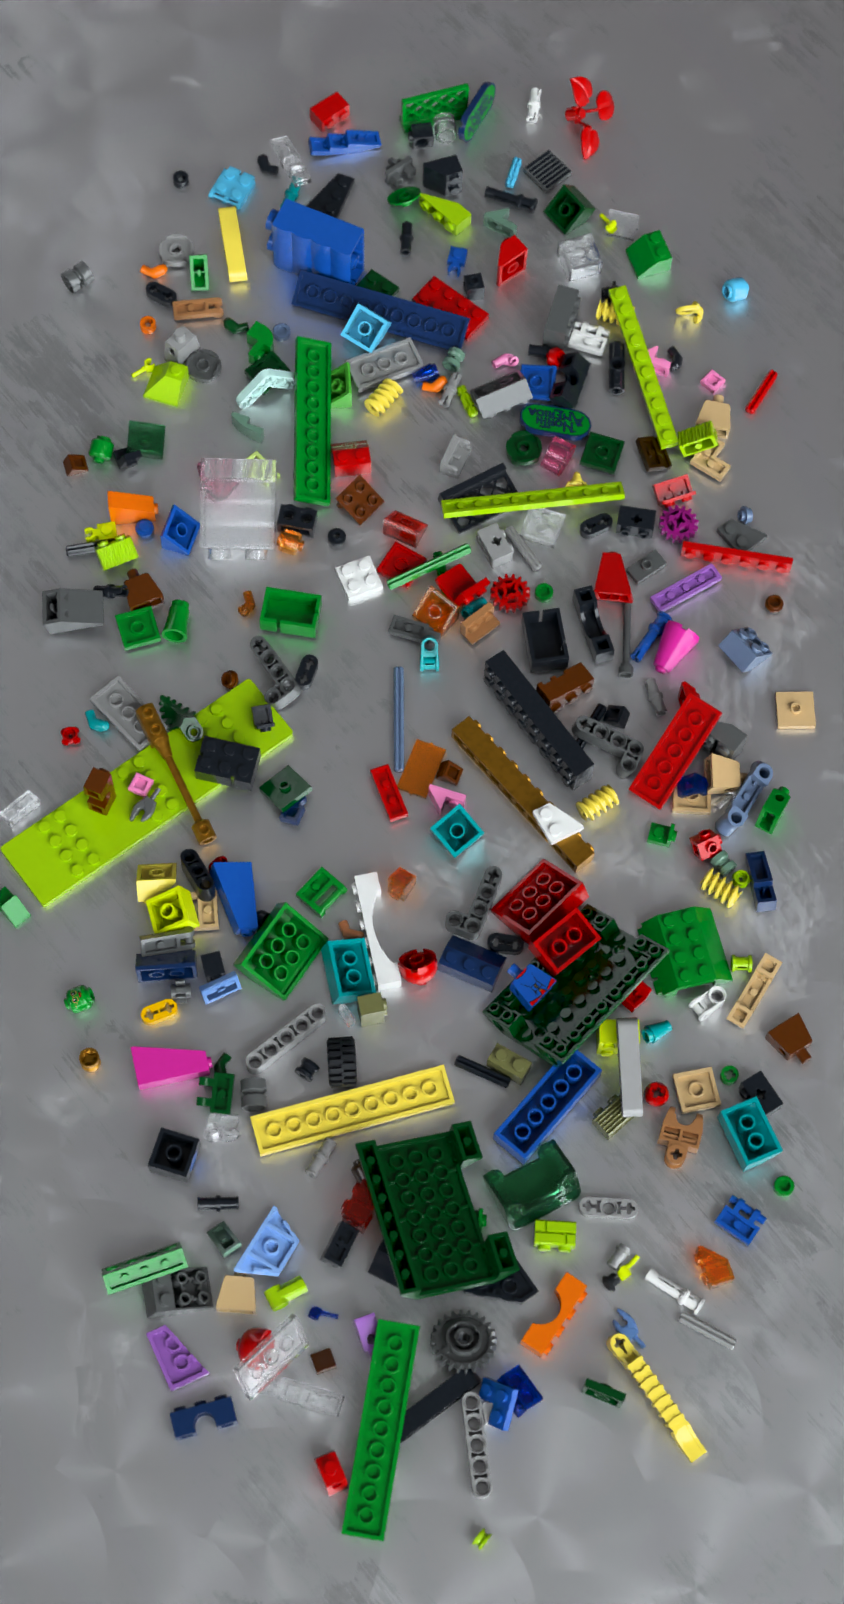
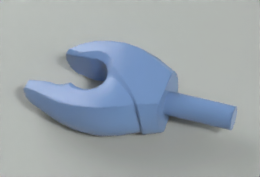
M618 1308L617 1313L626 1322V1326H620L616 1320H613L612 1323L615 1331L624 1334L629 1341L634 1339L644 1349L646 1345L637 1336L639 1331L634 1319L628 1313Z

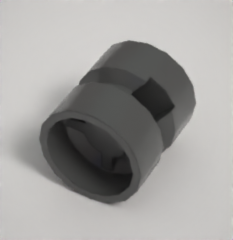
M83 261L74 265L73 270L68 269L61 274L65 286L73 294L82 289V285L87 286L95 280L90 268Z
M260 1077L242 1079L240 1085L244 1096L241 1097V1109L251 1112L267 1109V1096L264 1095L267 1092L266 1079Z

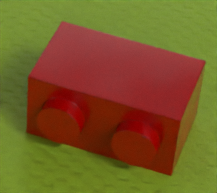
M338 92L333 93L310 108V119L321 132L331 129L335 124L344 121L350 116V105Z

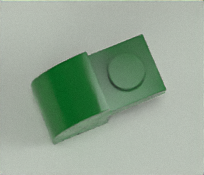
M256 321L246 333L247 343L253 346L248 352L250 364H254L263 358L265 354L274 350L271 330Z

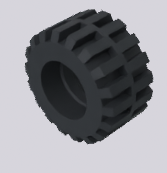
M353 1036L328 1038L327 1059L330 1087H355L357 1084V1067Z

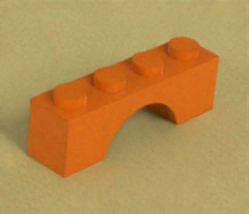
M566 1272L554 1291L560 1304L558 1316L546 1324L532 1323L520 1344L540 1358L544 1353L548 1355L554 1346L551 1343L555 1336L560 1337L565 1329L562 1325L566 1319L570 1321L576 1313L575 1305L577 1302L582 1303L588 1293L585 1292L587 1285Z

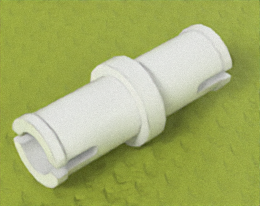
M532 88L530 91V101L527 103L528 115L526 120L527 122L530 121V123H536L538 120V110L541 108V89Z

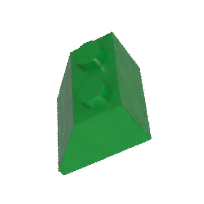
M660 230L642 235L625 250L637 279L671 269L673 258Z

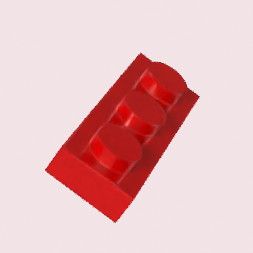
M386 764L371 769V776L390 823L408 817L407 809L389 765Z

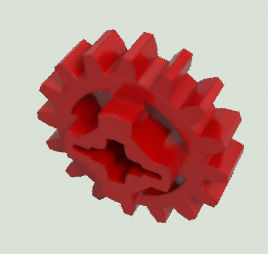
M505 574L504 579L499 576L498 582L494 581L493 587L490 589V600H494L493 606L499 605V611L504 608L506 613L509 610L515 613L517 608L522 611L523 605L527 606L528 600H530V587H527V581L521 582L522 577L520 576L516 579L515 574H512L511 578Z

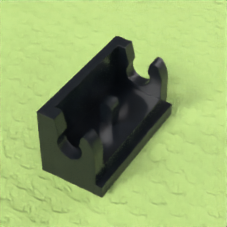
M340 1221L320 1260L324 1263L329 1262L333 1264L332 1266L335 1268L342 1267L360 1230Z

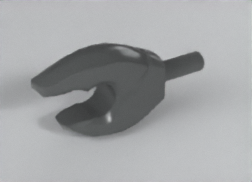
M157 787L150 798L146 796L138 801L131 811L129 820L133 821L141 810H145L141 822L148 820L156 809L157 803L154 799L161 789Z

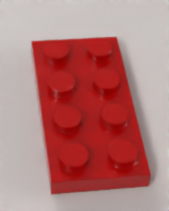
M435 276L412 298V302L471 318L465 337L466 341L489 318V313Z

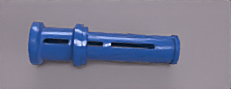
M664 611L657 613V618L648 626V632L633 653H631L630 657L633 660L637 658L635 662L640 663L656 638L662 636L668 620L672 621L671 616Z

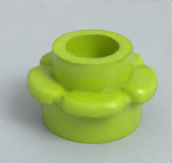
M738 870L732 874L731 878L735 887L738 885L740 888H746L748 883H750V876L745 870Z

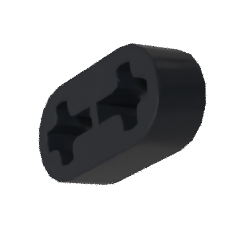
M155 281L146 285V295L149 299L165 307H173L172 301H177V295L172 289Z
M602 513L583 521L580 525V535L585 539H591L609 531L612 527V517L607 513ZM585 527L591 529V532H589L588 530L585 531Z
M314 655L304 656L296 673L295 679L300 685L301 690L311 687L318 670V659ZM312 661L313 665L307 670V663ZM304 675H307V681L301 683L300 679H303Z
M493 933L487 939V947L496 953L519 955L524 949V941L516 935ZM494 939H498V942L503 944H498L495 947L492 942H494ZM514 942H518L517 949H513L512 944Z

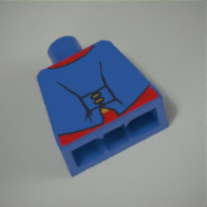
M514 963L507 970V973L514 978L509 988L528 1012L541 1001L557 982L553 977L532 964H529L522 970Z

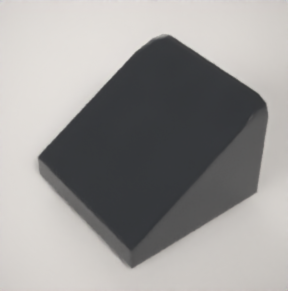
M608 705L603 722L624 729L630 712L625 706Z

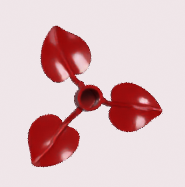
M573 77L569 80L577 105L566 109L565 118L569 122L574 121L575 124L584 126L581 131V148L583 159H588L598 150L599 136L596 130H591V126L581 122V120L585 118L586 113L598 111L600 120H609L614 113V101L608 91H600L596 97L598 108L584 110L582 107L589 103V98L593 93L592 85L585 77Z

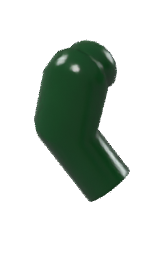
M225 318L223 321L225 329L232 334L249 331L248 322L238 324L231 318Z

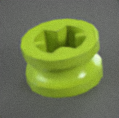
M484 1528L472 1542L473 1545H478L479 1550L483 1548L492 1535L491 1533L487 1534Z

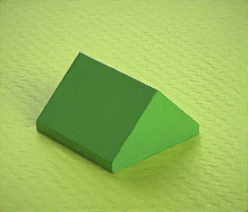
M349 362L331 371V409L352 408Z

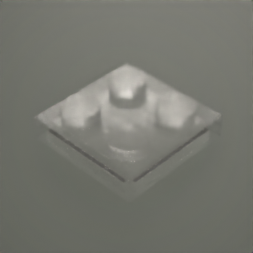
M545 508L529 509L520 536L524 540L554 549L566 515Z

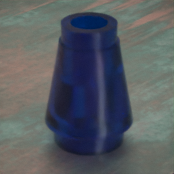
M429 363L415 373H412L415 383L436 380L440 376L435 363Z

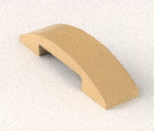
M767 953L764 954L739 999L726 1019L744 1029L783 962Z

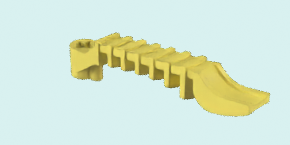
M618 1333L609 1336L606 1342L607 1348L625 1369L630 1370L632 1379L637 1380L639 1383L637 1386L644 1390L646 1393L645 1397L649 1398L652 1402L651 1406L658 1410L659 1418L665 1420L664 1426L670 1427L672 1438L688 1460L692 1463L705 1454L707 1451L693 1432L690 1423L686 1421L684 1414L679 1411L677 1404H674L671 1400V1396L664 1390V1386L659 1383L657 1376L652 1373L650 1366L643 1360V1356L633 1347L624 1334ZM620 1339V1347H615L616 1340Z

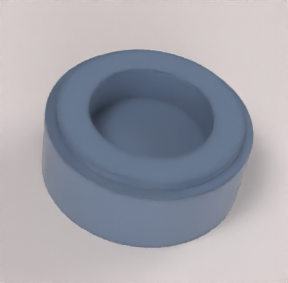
M279 323L273 327V337L275 340L284 342L290 338V327L287 324Z

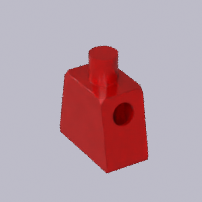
M334 1450L314 1458L329 1497L349 1488Z

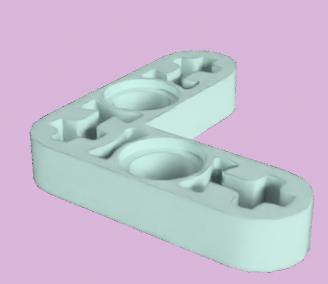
M270 368L262 370L238 394L235 399L241 409L251 406L268 387L294 388L295 372Z

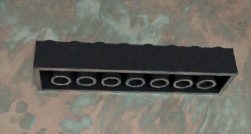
M502 650L485 661L483 678L485 684L488 687H492L496 698L499 701H503L506 705L507 712L515 716L519 727L522 730H526L530 741L533 744H537L541 755L544 758L547 757L551 762L552 769L556 773L559 772L562 776L563 783L567 787L570 786L574 791L592 779L594 769L592 760L507 653Z

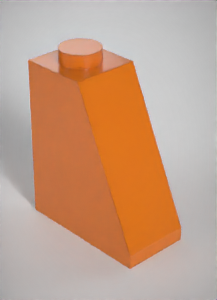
M107 491L111 522L115 521V524L119 525L137 523L142 519H147L151 522L156 521L155 514H159L158 503H154L153 496Z

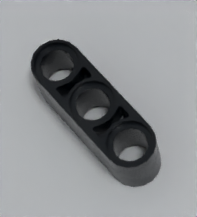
M185 849L180 855L182 871L201 901L208 902L213 900L215 897L213 878L198 853L193 849Z

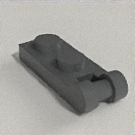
M189 926L182 930L139 936L142 957L195 948V940L193 939L195 935L194 928Z

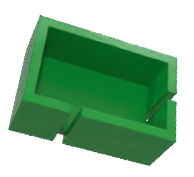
M266 587L260 615V630L277 632V629H280L281 633L316 638L318 620L322 608V595Z

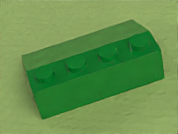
M286 902L277 903L236 959L233 966L246 977L285 1001L329 938Z

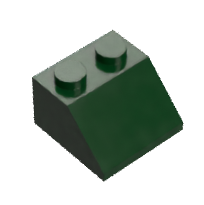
M564 184L543 212L567 235L584 224L596 208L574 185Z

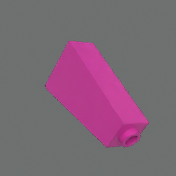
M131 1047L139 1090L209 1076V1069L213 1068L211 1056L207 1057L206 1051Z

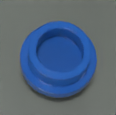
M147 519L138 521L135 526L136 533L141 537H149L154 531L153 523Z

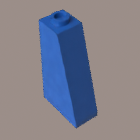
M213 862L209 873L214 880L215 888L234 935H241L242 937L254 935L258 929L252 863Z

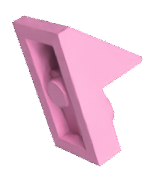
M659 346L648 349L655 373L668 377L671 362L656 357Z
M432 784L429 785L428 795L440 816L445 804L455 808L460 803L464 808L466 795Z

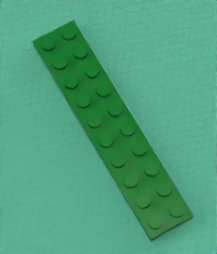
M297 336L295 339L293 500L329 506L331 489V343Z
M378 1319L341 1534L384 1541L420 1326Z

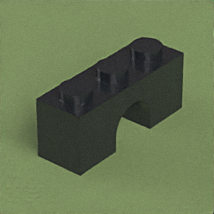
M578 351L565 354L559 369L564 373L566 381L554 384L549 399L557 407L572 409L578 403L591 365Z

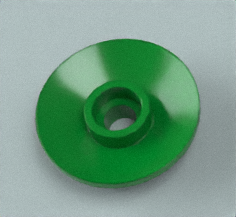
M404 187L392 192L387 197V201L390 205L407 207L412 204L411 202L420 197L421 190L418 187Z

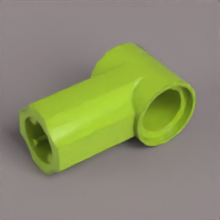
M299 1275L282 1285L272 1286L264 1292V1295L273 1312L287 1306L293 1299L307 1293L308 1289L304 1280Z

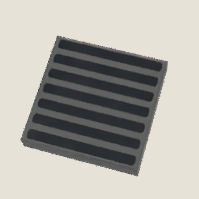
M547 150L523 168V172L545 193H548L572 175V171L550 150Z

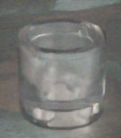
M447 112L437 114L433 118L436 140L440 143L454 141L457 138L454 115Z

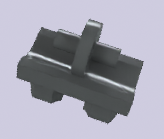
M410 155L403 160L400 158L398 160L394 158L388 159L389 165L385 171V182L387 185L392 183L398 187L403 183L402 176L404 174L410 179L416 175V169L413 166V159Z

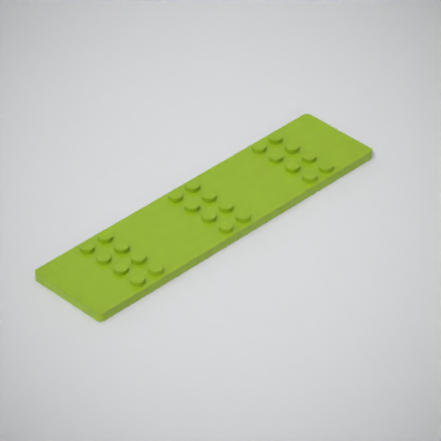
M246 679L195 714L194 717L198 720L204 731L203 737L199 741L191 742L187 740L179 728L167 733L173 760L195 804L222 786V784L196 779L194 770L200 755L204 736L260 748L261 758L293 736L292 729L273 707H271L275 726L271 727V731L260 733V729L254 728L251 707L268 703L251 679ZM195 729L190 731L192 736H195L197 733ZM149 745L110 772L116 798L107 816L89 809L87 801L90 796L85 795L83 790L1 846L2 854L43 907H47L188 809L166 761L156 748H151ZM136 772L154 780L147 795L149 798L157 787L161 789L154 799L157 803L153 815L145 822H141L145 810H141L133 821L129 820L135 804L144 798L128 791V787Z

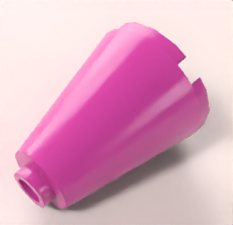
M668 620L665 624L653 663L655 670L661 674H665V672L670 673L700 639L689 628L686 630L682 628V624Z

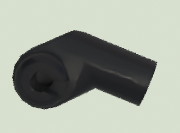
M262 154L258 156L257 163L262 172L278 174L279 167L270 165L267 155Z
M672 346L667 352L672 358L670 369L676 371L678 368L680 369L683 358L677 349Z

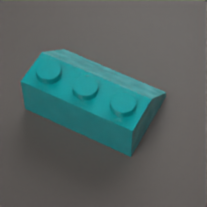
M365 938L327 941L322 947L321 953L332 1005L352 1003L357 1001L359 996L376 993Z
M757 1096L724 1109L717 1116L743 1172L761 1165L783 1152Z

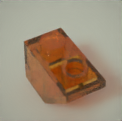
M399 867L388 878L389 895L395 900L405 901L416 884L417 876Z
M703 1246L697 1247L694 1259L697 1266H701L703 1272L701 1273V1278L704 1285H708L709 1290L734 1281L735 1277L727 1258Z

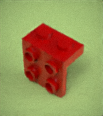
M457 564L435 579L436 584L456 609L464 604H470L476 596L478 598L487 592L486 588L490 584L486 577L476 583L462 564Z

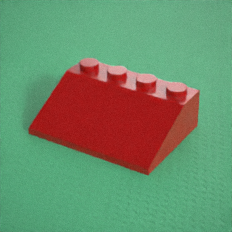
M543 858L490 910L517 936L521 937L524 942L531 945L575 908H579L589 898L583 882Z

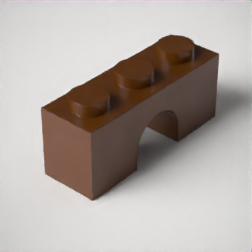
M93 767L83 786L85 795L90 796L87 801L90 810L107 816L116 798L112 776L104 768L97 769Z

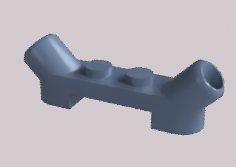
M756 761L751 765L750 772L725 812L715 822V829L720 834L730 836L736 828L744 824L754 802L773 777V770L770 765L762 761Z

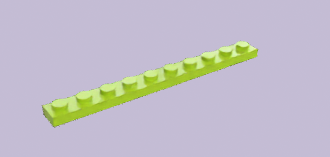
M624 285L609 289L608 293L660 448L663 450L678 446V438L627 287Z
M620 481L441 500L443 518L445 519L625 499V493Z

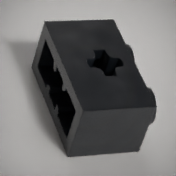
M620 505L616 533L623 536H638L642 539L652 538L656 510Z
M762 1071L744 1080L739 1086V1094L744 1101L756 1097V1095L763 1096L762 1099L758 1098L767 1117L780 1110L784 1104Z

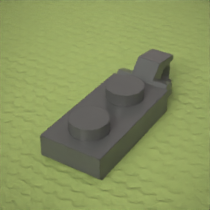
M398 615L393 616L388 630V634L421 643L422 638L426 635L434 636L438 644L441 640V633L433 631L434 628L429 627V624ZM427 640L425 642V644H429V642L434 643L432 640Z

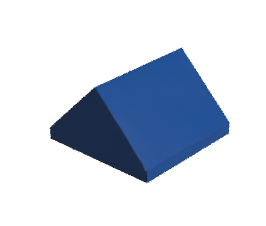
M175 504L172 505L160 535L162 549L189 555L201 523Z

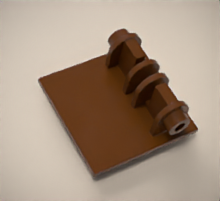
M361 475L335 498L338 502L336 504L339 509L344 508L359 525L384 502Z

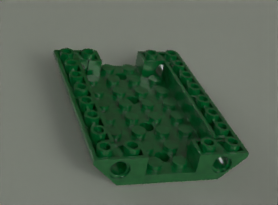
M586 904L580 912L601 936V939L553 977L557 982L541 1001L528 1012L510 990V983L482 1011L505 1036L555 1067L563 1065L670 953L668 948L643 934L635 938L619 929L614 918L589 904ZM624 949L623 953H617L618 951ZM536 957L529 963L548 974ZM598 977L597 980H592V981H591L592 978ZM572 1004L570 1008H565V1006ZM541 1032H545L543 1036H538Z

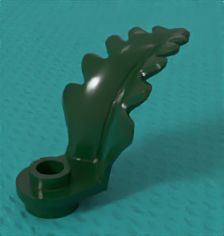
M160 696L161 701L159 705L162 707L159 711L164 712L161 715L162 719L168 718L164 723L166 725L171 724L168 730L171 731L179 728L187 740L191 742L199 741L203 737L204 731L198 720L194 717L196 711L188 713L189 707L181 709L182 703L176 705L175 699L170 701L169 696ZM192 729H195L197 732L195 736H192L190 733Z

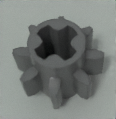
M176 979L175 984L170 985L171 999H177V1004L187 1003V998H192L191 983H185V979Z

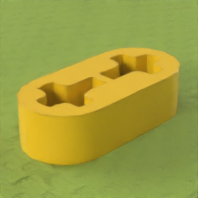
M165 999L146 1006L141 1011L143 1023L151 1026L175 1017L178 1012L177 1004L172 999ZM166 1005L173 1007L172 1012L168 1013V1011L165 1010ZM147 1012L154 1014L152 1020L146 1017Z

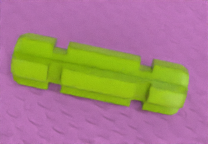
M458 386L457 394L461 397L460 400L465 410L468 411L469 417H476L478 410L474 406L475 404L467 392L466 386Z

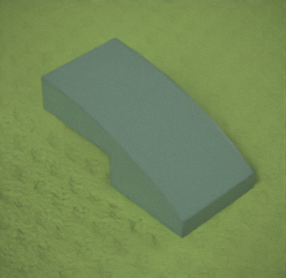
M232 412V424L248 438L262 443L264 440V428L250 424V417Z

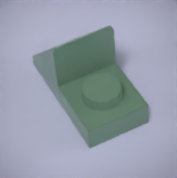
M509 208L490 211L484 214V226L507 238L513 235L517 236V225L508 220Z
M224 1221L207 1232L223 1259H226L242 1247L241 1242Z

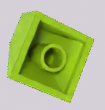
M172 361L156 365L143 397L177 407L189 379L188 366Z

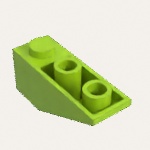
M424 193L420 194V207L430 213L435 221L444 225L448 232H452L457 236L471 224V213L459 203Z

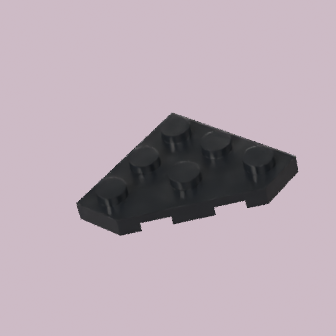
M519 1262V1271L496 1283L462 1290L465 1294L523 1304L539 1293V1290Z

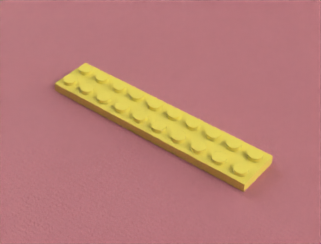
M440 1065L250 1116L261 1157L324 1140L326 1137H335L453 1105L455 1101L445 1067Z

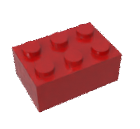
M575 908L527 948L548 974L554 977L598 942L601 936L579 909Z

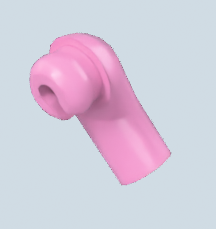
M505 353L492 360L491 363L495 369L502 365L514 367L519 363V359L515 355Z

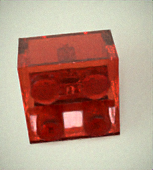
M364 1178L361 1183L357 1182L352 1189L351 1199H346L341 1207L342 1221L360 1230L361 1234L365 1232L374 1217L373 1203Z

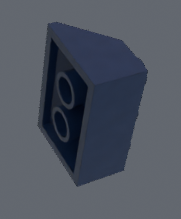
M453 935L445 946L438 962V971L492 993L507 957Z
M190 949L146 957L136 954L135 970L138 982L198 978L196 950Z

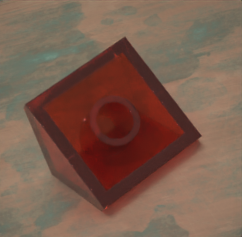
M395 510L384 518L383 534L416 548L428 524Z

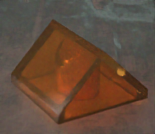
M430 585L412 616L419 622L429 624V627L434 628L433 631L441 633L442 637L459 619L460 607Z

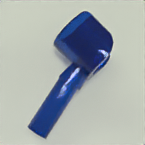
M316 1306L311 1308L308 1317L315 1321H318L320 1315L338 1319V1314L325 1312Z

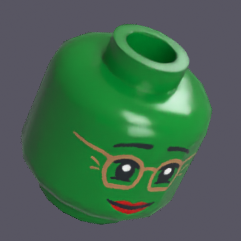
M85 985L69 989L66 992V998H64L66 1008L68 1010L71 1009L74 1013L91 1009L93 1002H95L92 989Z

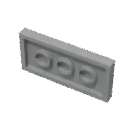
M411 337L373 350L372 353L367 352L345 360V363H350V375L358 393L379 386L386 378L396 380L425 369V365Z
M119 675L89 698L90 702L138 752L150 745L136 717V710L146 703ZM162 721L164 728L167 731L168 726Z

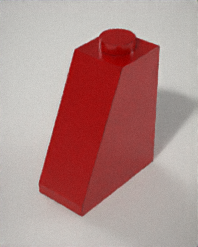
M617 552L602 553L594 589L597 600L633 603V596L622 556Z

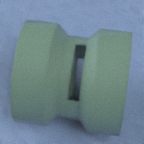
M451 347L442 365L448 371L457 372L460 368V362H463L465 358V353L457 347Z
M725 850L719 852L710 861L714 867H718L722 877L727 876L737 867L733 860L728 859L729 855Z

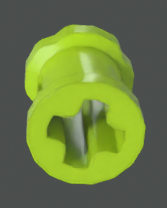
M731 955V972H735V970L752 972V955L747 957Z

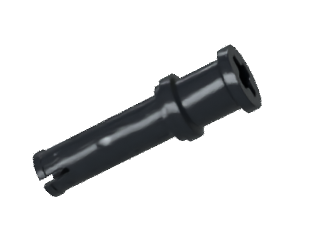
M487 186L484 197L514 205L516 209L519 210L521 208L530 211L531 214H534L538 202L537 198L531 199L524 197V194L515 195Z

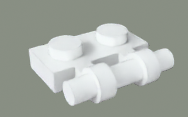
M576 321L574 327L576 329L572 331L568 347L602 357L607 343V338L605 337H609L610 330L604 329L603 326L589 325L588 322L583 321L581 323Z

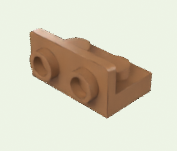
M488 602L461 622L460 633L471 645H474L500 625V621L494 616V606L491 602Z

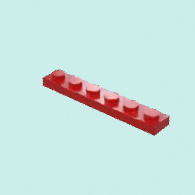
M683 541L680 556H685L689 559L698 558L707 562L717 561L727 565L736 564L741 567H755L760 570H774L779 573H790L793 558L688 541Z

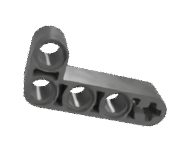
M255 636L250 642V647L276 683L266 691L264 699L275 710H281L300 695L301 687L266 639L262 636ZM260 646H262L265 649L263 652L261 651ZM293 685V688L288 690V687ZM278 696V699L275 702H272L273 699Z
M588 716L578 717L571 728L573 735L619 757L620 759L616 766L617 775L621 778L630 777L636 770L644 752L643 744ZM596 732L601 733L603 738L598 737ZM613 740H616L620 746L615 745ZM630 748L634 749L637 754H633ZM623 764L627 765L630 770H626Z
M496 866L487 868L468 915L455 910L450 911L446 915L445 927L447 931L468 940L479 938L501 885L502 871ZM492 876H496L491 885L490 878H492ZM489 892L491 896L484 897L482 896V893ZM482 909L484 913L477 914L475 913V910ZM451 919H456L459 921V923L456 925H452L449 921ZM469 926H475L477 930L472 932L469 931L467 928Z

